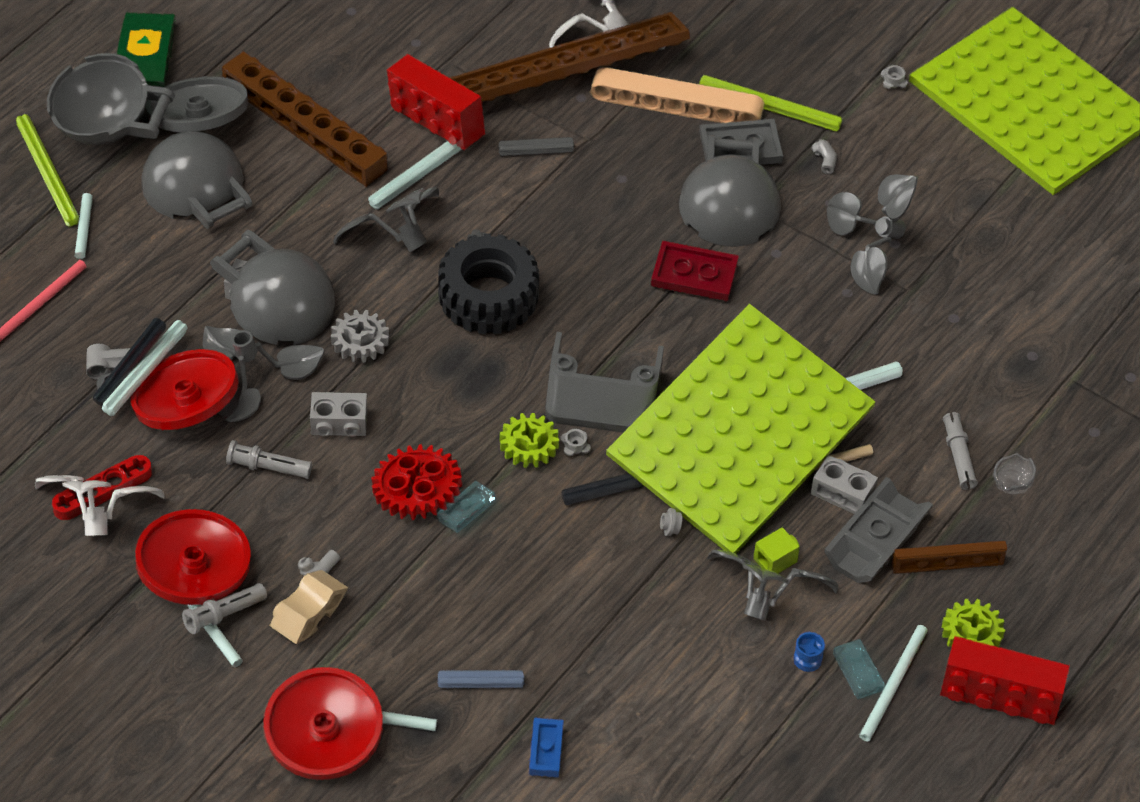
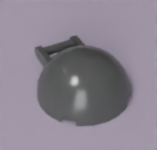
M101 53L84 57L86 62L74 69L69 65L57 76L50 87L47 97V111L53 123L66 136L87 145L113 143L126 135L156 139L160 132L158 127L167 106L175 98V93L170 89L148 86L137 64L125 56L112 53ZM147 100L158 101L149 124L139 123L144 115Z
M186 131L174 134L160 142L151 151L143 167L141 178L143 196L153 209L172 219L174 215L190 216L194 214L202 225L208 229L214 226V222L241 208L248 209L253 206L250 196L241 187L242 183H244L239 159L225 142L213 135L199 131ZM233 196L236 198V200L220 207L221 205L229 201ZM217 207H220V208H218V209H216V210H214V211H212V212H210V213L207 212V211H209V210H212V209H215V208H217Z
M708 135L707 160L695 168L687 177L679 198V210L686 226L690 224L699 232L698 237L728 247L744 246L759 241V236L768 230L772 232L775 228L781 212L780 194L770 173L759 164V138L747 141L715 138V135ZM714 148L752 151L751 159L738 155L714 157Z
M246 230L241 235L242 239L220 257L216 256L210 261L212 268L232 284L230 289V309L237 323L244 330L250 331L255 338L277 345L278 341H294V345L314 339L330 324L335 311L333 285L324 268L307 254L291 249H274L253 231ZM247 247L258 253L247 261L239 271L229 264Z

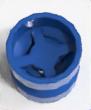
M805 632L797 638L793 660L800 670L811 672L821 666L825 643L820 635L813 632Z

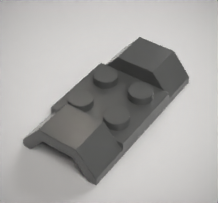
M886 477L825 548L824 553L835 570L855 582L872 581L884 565L891 561L894 549H900L915 532L918 524L932 509L933 504L930 502L916 504L899 494L892 480Z

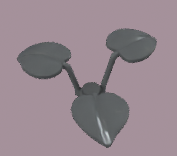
M893 174L887 176L881 182L878 190V201L884 206L882 212L886 216L879 220L858 216L862 208V202L853 193H838L828 202V223L831 230L836 234H850L855 229L856 220L875 225L876 232L881 237H884L866 245L865 251H857L851 261L853 279L859 287L871 294L878 295L888 263L884 251L876 246L885 242L890 243L892 239H900L904 235L906 226L904 221L899 218L906 213L911 204L917 186V176Z
M434 186L427 190L425 188L416 190L408 194L404 199L395 202L386 210L388 214L397 207L400 208L406 224L398 228L401 232L400 234L370 212L344 225L336 234L333 240L334 244L336 245L346 230L359 223L374 220L392 234L397 242L402 240L409 252L426 243L427 240L420 230L421 228L416 221L413 210L422 199L439 197V188ZM407 208H408V211H409L410 218H409V216H408V214H407V212H406V209H407Z
M205 326L203 334V349L221 352L231 360L235 356L240 362L242 387L237 388L231 401L218 412L223 420L228 422L244 420L253 415L260 406V392L254 388L247 389L245 362L255 359L257 351L274 367H281V374L285 378L292 380L303 379L311 375L324 355V348L311 345H294L282 349L277 354L278 361H276L262 348L260 342L255 343L250 331Z
M712 550L707 559L730 558L742 564V568L748 570V593L746 596L748 601L744 614L764 621L770 606L775 607L777 599L794 577L817 579L832 588L835 594L838 592V583L820 573L792 568L791 573L785 578L776 572L762 570L760 567H757L758 564L729 551ZM755 575L761 583L760 587H755L753 592V576ZM773 579L783 582L774 596L770 598L771 592L764 590L767 580Z

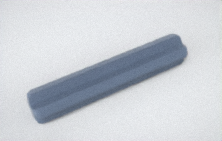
M441 670L438 672V686L440 688H521L524 685V673L521 670Z

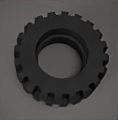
M491 233L483 234L481 237H477V235L469 236L467 241L462 239L455 244V248H449L441 259L438 270L439 303L443 307L445 315L448 318L451 317V321L457 326L463 325V329L472 332L476 330L479 334L486 335V332L501 334L502 330H513L516 328V324L522 325L527 321L528 316H531L536 309L539 299V268L537 267V261L531 255L529 249L524 245L521 247L520 242L513 238L508 240L504 235L498 234V237L491 236ZM482 277H494L504 280L509 285L495 291H483L470 286L469 283Z

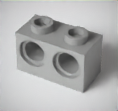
M312 392L310 411L311 435L366 436L367 393Z
M828 455L813 478L811 494L855 514L875 491L878 477L866 470H861L847 464L842 459H836Z

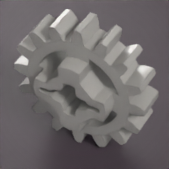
M354 310V315L352 316L344 313V320L337 318L336 326L331 327V344L334 345L335 353L341 352L343 359L351 356L352 362H355L357 358H361L364 363L366 362V357L369 356L375 360L376 352L383 354L384 346L389 345V328L386 327L385 320L378 321L377 313L369 316L368 310H365L363 314H359L357 310Z

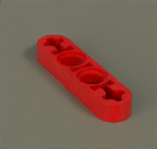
M135 455L82 482L93 480L107 482L113 477L122 479L118 485L93 488V490L98 492L94 496L96 507L110 500L114 490L138 486L150 479L152 475L151 462L146 456ZM135 467H139L140 469H144V470L139 471L138 469H134V468H135ZM68 488L55 495L52 499L53 512L58 519L69 520L82 514L80 503L77 502V499H74L78 497L76 491ZM83 496L87 508L89 507V499ZM65 504L66 506H70V507H69V508H65L64 506H60V505Z

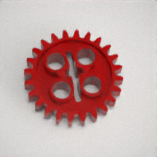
M419 444L417 450H413L410 445L407 447V452L397 449V456L388 454V462L380 461V468L374 469L375 476L371 478L373 495L375 496L376 503L381 504L383 511L389 509L391 516L398 512L401 519H404L407 514L411 515L412 520H415L417 514H421L423 519H426L427 512H431L436 516L437 508L447 510L446 502L454 503V496L460 495L459 487H462V475L457 460H452L451 453L444 455L442 448L434 452L433 445H430L427 450H423L422 444Z

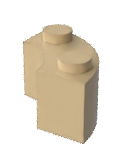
M323 570L307 573L300 581L297 590L287 599L277 604L273 611L274 617L270 626L295 644L300 643L318 630V622L324 615L330 617L348 587Z

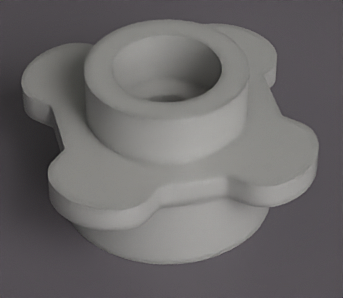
M892 65L881 72L885 88H905L908 84V81L905 80V70L900 66Z
M571 429L561 435V442L565 446L564 453L567 456H573L581 452L586 454L590 451L591 446L587 444L586 432L580 429Z

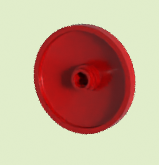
M207 349L180 352L163 359L130 396L131 406L139 421L148 427L161 430L186 428L203 422L221 411L235 395L239 378L232 360L221 352Z
M186 509L163 515L149 524L138 539L135 560L140 579L154 594L174 603L201 605L207 600L218 601L238 589L248 574L251 554L247 537L233 521L215 512Z
M331 667L308 669L284 681L268 701L263 723L266 742L274 758L288 771L298 776L315 780L339 778L360 768L377 749L383 731L382 709L372 688L357 675L346 670Z

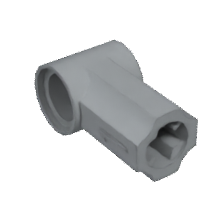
M104 344L89 346L86 356L87 376L98 380L101 375L111 373L130 348L110 349Z

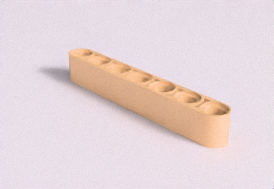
M599 68L596 71L590 90L591 95L600 101L718 123L761 120L764 108L763 99L754 94L612 68Z

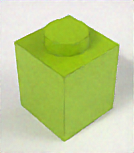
M782 527L755 543L753 559L763 570L780 573L797 563L800 546L797 539L793 535H789Z

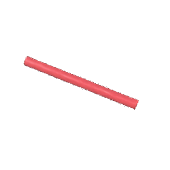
M82 260L77 261L0 328V342L86 269V264Z

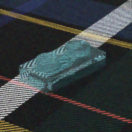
M475 480L460 495L454 498V503L446 505L447 510L441 509L438 511L437 518L438 521L459 533L497 501L496 494Z
M860 639L834 647L833 655L857 699L884 690L885 683Z

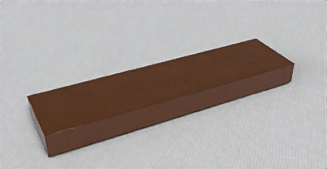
M1006 541L894 549L891 567L893 573L898 574L1003 565L1007 545Z

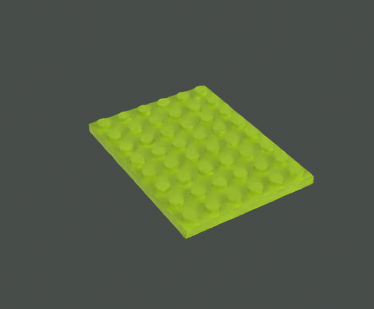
M1014 7L910 74L909 82L1052 195L1062 190L1140 135V103Z
M749 304L606 450V455L667 505L674 508L676 512H681L683 518L720 548L736 554L873 409L875 401Z

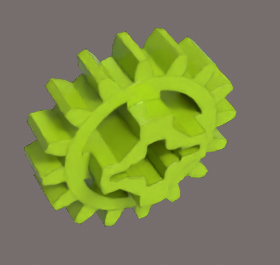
M521 413L519 420L511 417L510 425L503 424V432H500V450L505 451L506 459L513 457L514 465L523 462L524 468H527L529 463H533L535 468H537L539 461L547 464L549 456H556V449H559V431L554 429L552 421L545 423V416L536 419L535 413H531L530 418H526Z
M965 599L963 606L955 602L953 610L947 609L942 622V628H944L942 637L948 638V647L952 646L954 636L1000 647L1005 633V629H1003L1005 621L1004 619H998V610L990 611V603L983 607L980 605L979 599L975 601V604H970V601Z

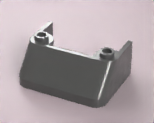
M562 332L556 333L545 405V415L549 421L557 424L624 433L658 398L664 346H658L655 366H638L632 371L631 380L577 373L578 364L576 359L570 355L561 354Z

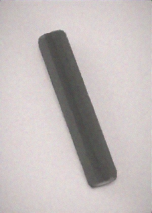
M572 137L505 140L499 142V154L501 156L573 152L574 149Z

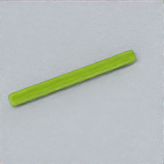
M703 75L699 85L757 95L764 101L763 109L823 128L839 131L842 124V118L746 87L707 75Z
M26 114L18 116L16 118L17 126L66 225L69 227L77 225L79 223V216L30 117Z

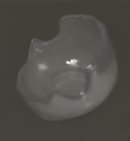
M1019 453L1003 457L995 464L993 471L996 486L1001 491L1010 495L1025 493L1033 486L1036 477V467L1033 459H1026Z

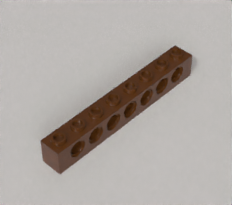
M243 51L222 66L223 78H229L241 83L247 90L248 102L365 187L387 171V153L382 147L376 146L362 133L356 132L345 121L331 114L327 108L318 105L310 96L304 95L297 90L292 83L286 82L275 71L269 70L262 65L257 58L251 57Z

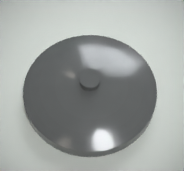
M197 77L169 84L163 88L172 90L175 93V98L173 102L168 104L158 128L175 132L202 131L229 123L242 115L247 109V90L241 83L223 77ZM148 100L146 103L149 121L158 101Z

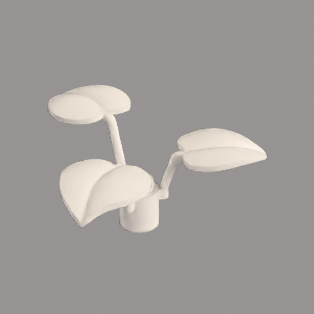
M602 0L601 5L605 4L610 11L603 19L604 25L584 14L576 15L565 22L554 33L550 41V48L554 47L556 40L568 28L582 20L597 26L603 32L628 25L629 23L618 12L613 2L614 0Z
M71 475L44 476L37 478L35 482V489L52 482L62 481L65 482L62 483L63 487L76 491L83 513V520H85V536L108 535L107 519H112V511L116 499L134 492H143L165 498L164 492L155 487L134 486L116 489L112 494L107 512H104V507H95L93 488L111 487V483L95 480L81 482L84 481L83 477ZM88 490L89 507L86 508L83 493Z

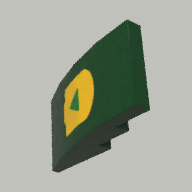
M126 12L117 54L127 57L138 65L148 86L165 87L166 72H168L169 58H171L175 14Z

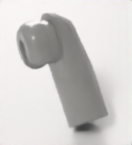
M820 139L819 142L813 144L812 150L815 152V155H822L824 158L821 167L822 172L832 174L837 154L828 141Z
M330 550L317 562H313L311 558L304 557L298 562L300 574L305 576L307 573L320 570L328 573L340 560V556L335 551Z

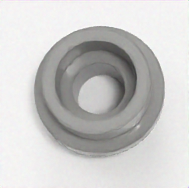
M669 508L667 513H663L661 516L660 528L664 529L666 536L677 535L682 524L681 512H676L674 508Z

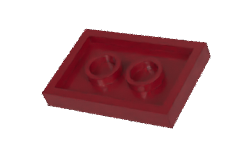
M662 241L651 278V286L728 301L739 255Z

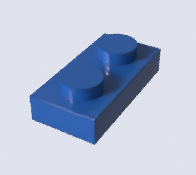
M534 718L529 775L559 777L563 720Z

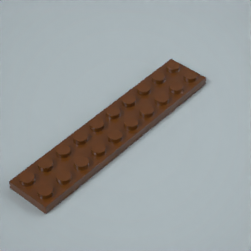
M672 12L456 75L450 77V79L480 95L482 101H492L498 96L515 94L524 88L539 87L544 82L562 80L568 75L585 73L591 68L598 66H609L615 61L632 59L638 54L655 52L659 48L668 45H679L682 41L690 39L689 29Z

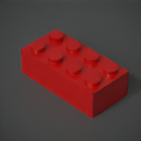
M409 54L387 69L391 106L396 112L404 114L415 123L421 124L432 133L438 134L452 145L456 144L463 150H466L485 135L480 95Z
M954 636L940 696L948 697L953 701L975 704L984 709L990 708L1002 711L1010 716H1021L1033 719L1038 723L1054 725L1070 665Z

